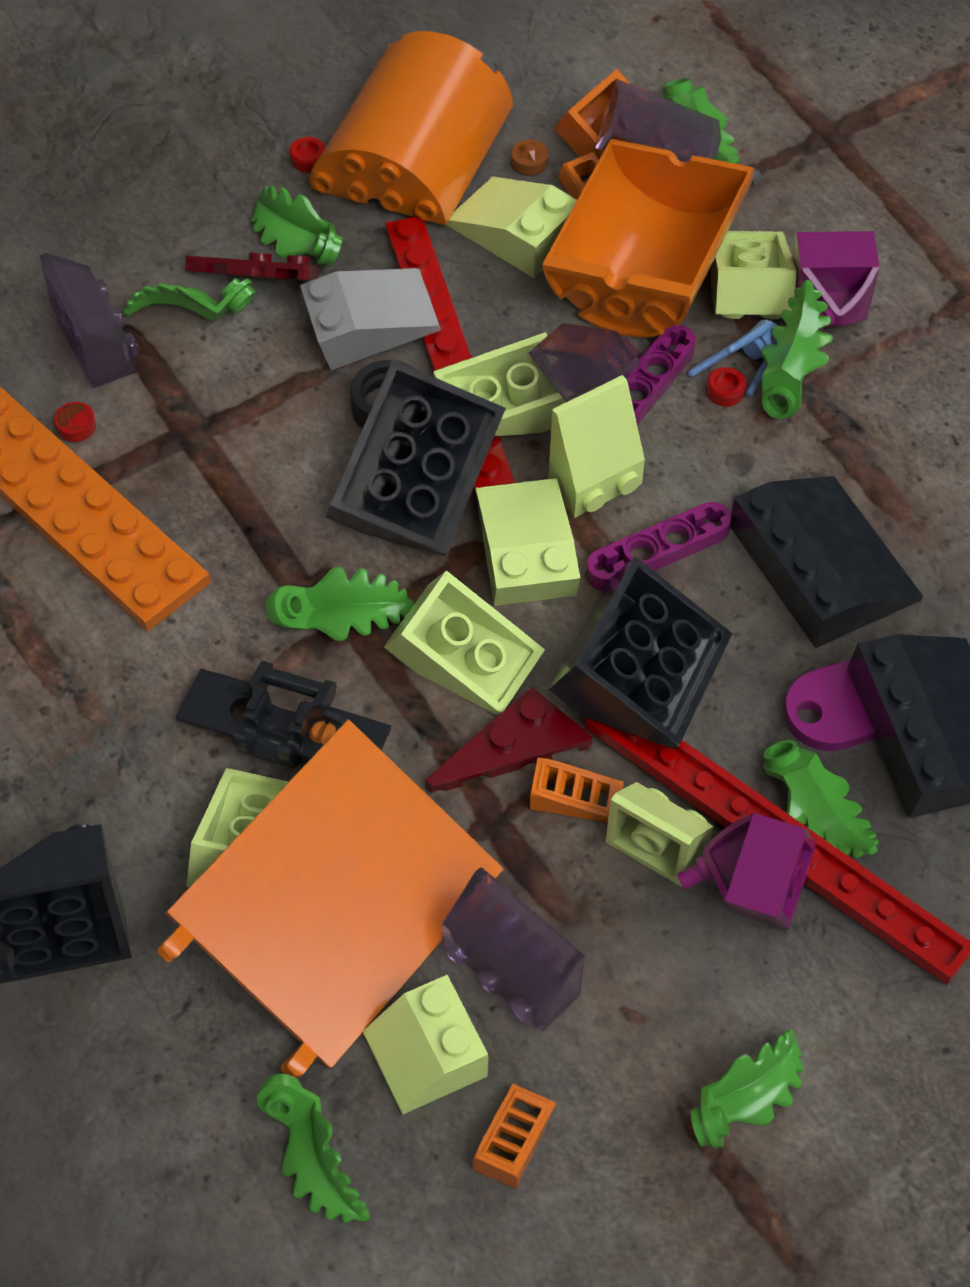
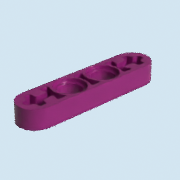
M674 325L665 329L664 333L659 335L626 375L625 378L628 382L629 391L640 390L647 396L640 401L632 400L637 425L692 359L695 351L696 336L688 327ZM671 345H674V346L677 345V347L673 350V354H672V356H671V355H670ZM657 364L664 366L667 372L662 375H654L647 368Z
M718 502L703 503L591 553L588 558L586 572L588 583L598 590H603L607 581L633 558L630 551L634 548L643 547L652 553L651 558L641 561L653 571H656L713 546L728 536L731 525V513L725 505ZM706 519H709L711 521L710 523L705 524ZM719 521V526L713 524ZM671 532H680L688 538V541L680 545L672 544L666 539V535ZM603 565L606 570L613 568L612 573L608 574L605 570L598 571V566Z

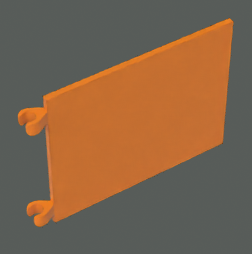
M348 719L165 913L179 927L157 948V953L169 963L177 958L190 942L194 940L302 1043L280 1067L283 1074L296 1078L303 1075L316 1058L328 1069H331L362 1034L363 1030L368 1027L504 868Z

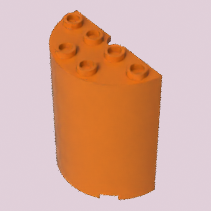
M415 31L403 34L401 39L392 44L390 43L386 47L321 153L310 174V189L368 204L370 199H378L381 205L389 211L413 217L418 216L425 221L447 225L513 107L511 91L506 80L499 70L493 72L481 60L483 54L479 50L458 38L434 31Z
M610 139L542 263L543 272L550 287L560 300L566 297L580 310L577 315L582 319L615 334L629 337H654L662 335L665 329L671 326H679L686 317L751 186L754 167L692 155L690 161L683 162L678 160L677 156L670 150Z

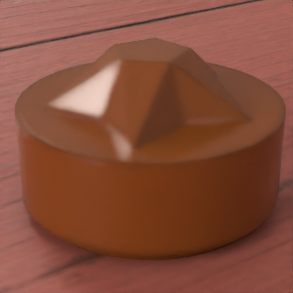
M533 139L522 140L516 143L512 149L511 163L513 168L521 174L537 175L547 168L549 152L547 147L540 141Z

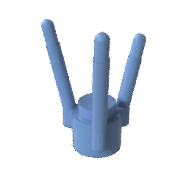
M761 320L738 340L688 371L689 377H694L741 348L752 359L763 358L761 354L762 349L766 345L777 344V340L772 335V329L777 325L769 320ZM765 360L762 362L746 391L748 397L754 394L762 381V374L767 367Z

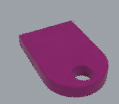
M851 659L800 676L791 685L787 693L784 706L786 724L799 741L811 748L822 751H839L876 739L873 726L847 671ZM803 709L812 710L818 714L820 720L815 723L803 722L797 716V712Z

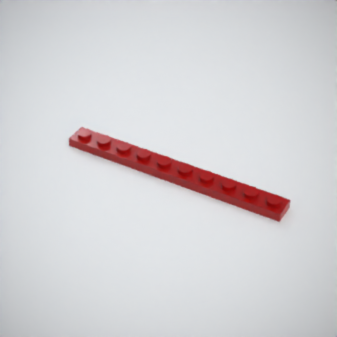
M416 216L386 222V234L398 269L419 268L441 331L421 338L432 372L471 359L424 220ZM494 436L472 489L476 503V488L515 483L499 436Z
M589 718L586 720V730L724 828L751 813H756L807 829L817 845L804 884L947 986L970 958V941L685 741L682 740L676 749H672Z

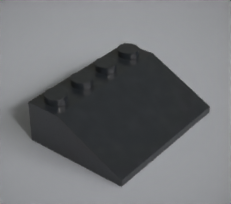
M392 359L332 499L326 518L366 535L445 556L506 408Z
M835 476L772 481L734 497L730 528L815 648L922 600V593Z
M634 556L605 584L548 690L583 717L676 749L685 735L733 633Z
M896 634L858 643L847 671L873 726L874 735L909 818L970 804V645L967 638Z
M78 824L69 827L66 831L52 833L0 868V984L132 958L125 910L102 824L92 826Z

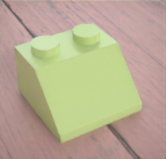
M635 782L616 792L610 800L606 843L682 887L677 874L697 864L696 859L703 855L705 846L711 841L713 826L699 813L693 810L686 811L670 802L661 791L654 788L648 789Z
M448 975L404 993L363 1030V1036L402 1115L488 1077V1053Z

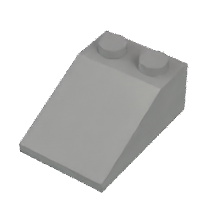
M419 268L336 271L300 285L318 343L330 370L441 331Z

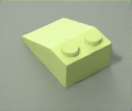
M491 177L453 212L447 226L532 278H535L543 270L542 263L577 200L553 185Z
M727 232L710 267L712 302L715 314H721L729 319H739L744 317V315H760L765 319H779L784 309L792 311L787 303L790 297H795L794 289L796 287L797 270L783 232Z
M546 332L433 371L435 378L506 408L495 436L539 434L551 430L552 409L575 398L573 388Z
M623 375L552 409L548 479L557 478L564 505L574 518L586 512H594L601 508L605 502L621 494H630L642 484L645 458L628 382Z
M557 478L476 488V499L494 606L576 596L580 582V573L574 539Z
M447 570L427 585L384 646L385 649L417 674L497 716L506 709L545 651L543 647Z
M230 768L225 769L191 842L186 887H190L285 787L288 781Z

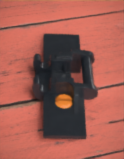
M266 661L260 662L249 682L200 669L176 715L177 721L232 737L233 744L238 752L293 769L299 763L306 764L348 719L381 751L391 731V725L330 707L336 694V682L325 680L322 683L273 668V664ZM272 685L315 699L313 702H300L296 712L271 704L267 686ZM247 704L243 715L244 719L233 717L232 713L236 707Z

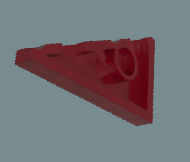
M249 252L248 260L189 255L185 257V271L309 281L319 278L320 265H310V257L287 255V263L272 262V254Z
M531 687L426 778L425 789L431 794L440 790L449 791L462 787V781L485 774H487L488 778H493L523 769L527 764H537L538 757L552 760L553 754L577 747L580 752L585 751L592 746L593 737L534 687Z

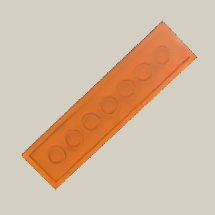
M0 387V496L147 632L211 583L210 574Z

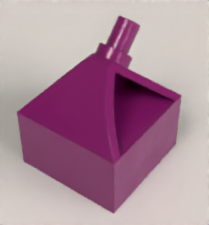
M874 231L796 232L792 253L797 270L795 288H801L802 283L805 280H809L813 283L814 289L822 293V296L817 301L827 303L828 307L820 315L831 318L830 325L823 328L828 329L831 326L849 325L867 319L880 267Z
M751 813L732 823L716 835L705 846L703 855L696 859L697 864L677 874V877L684 890L704 880L708 883L715 880L724 901L737 914L789 930L817 844L805 828Z

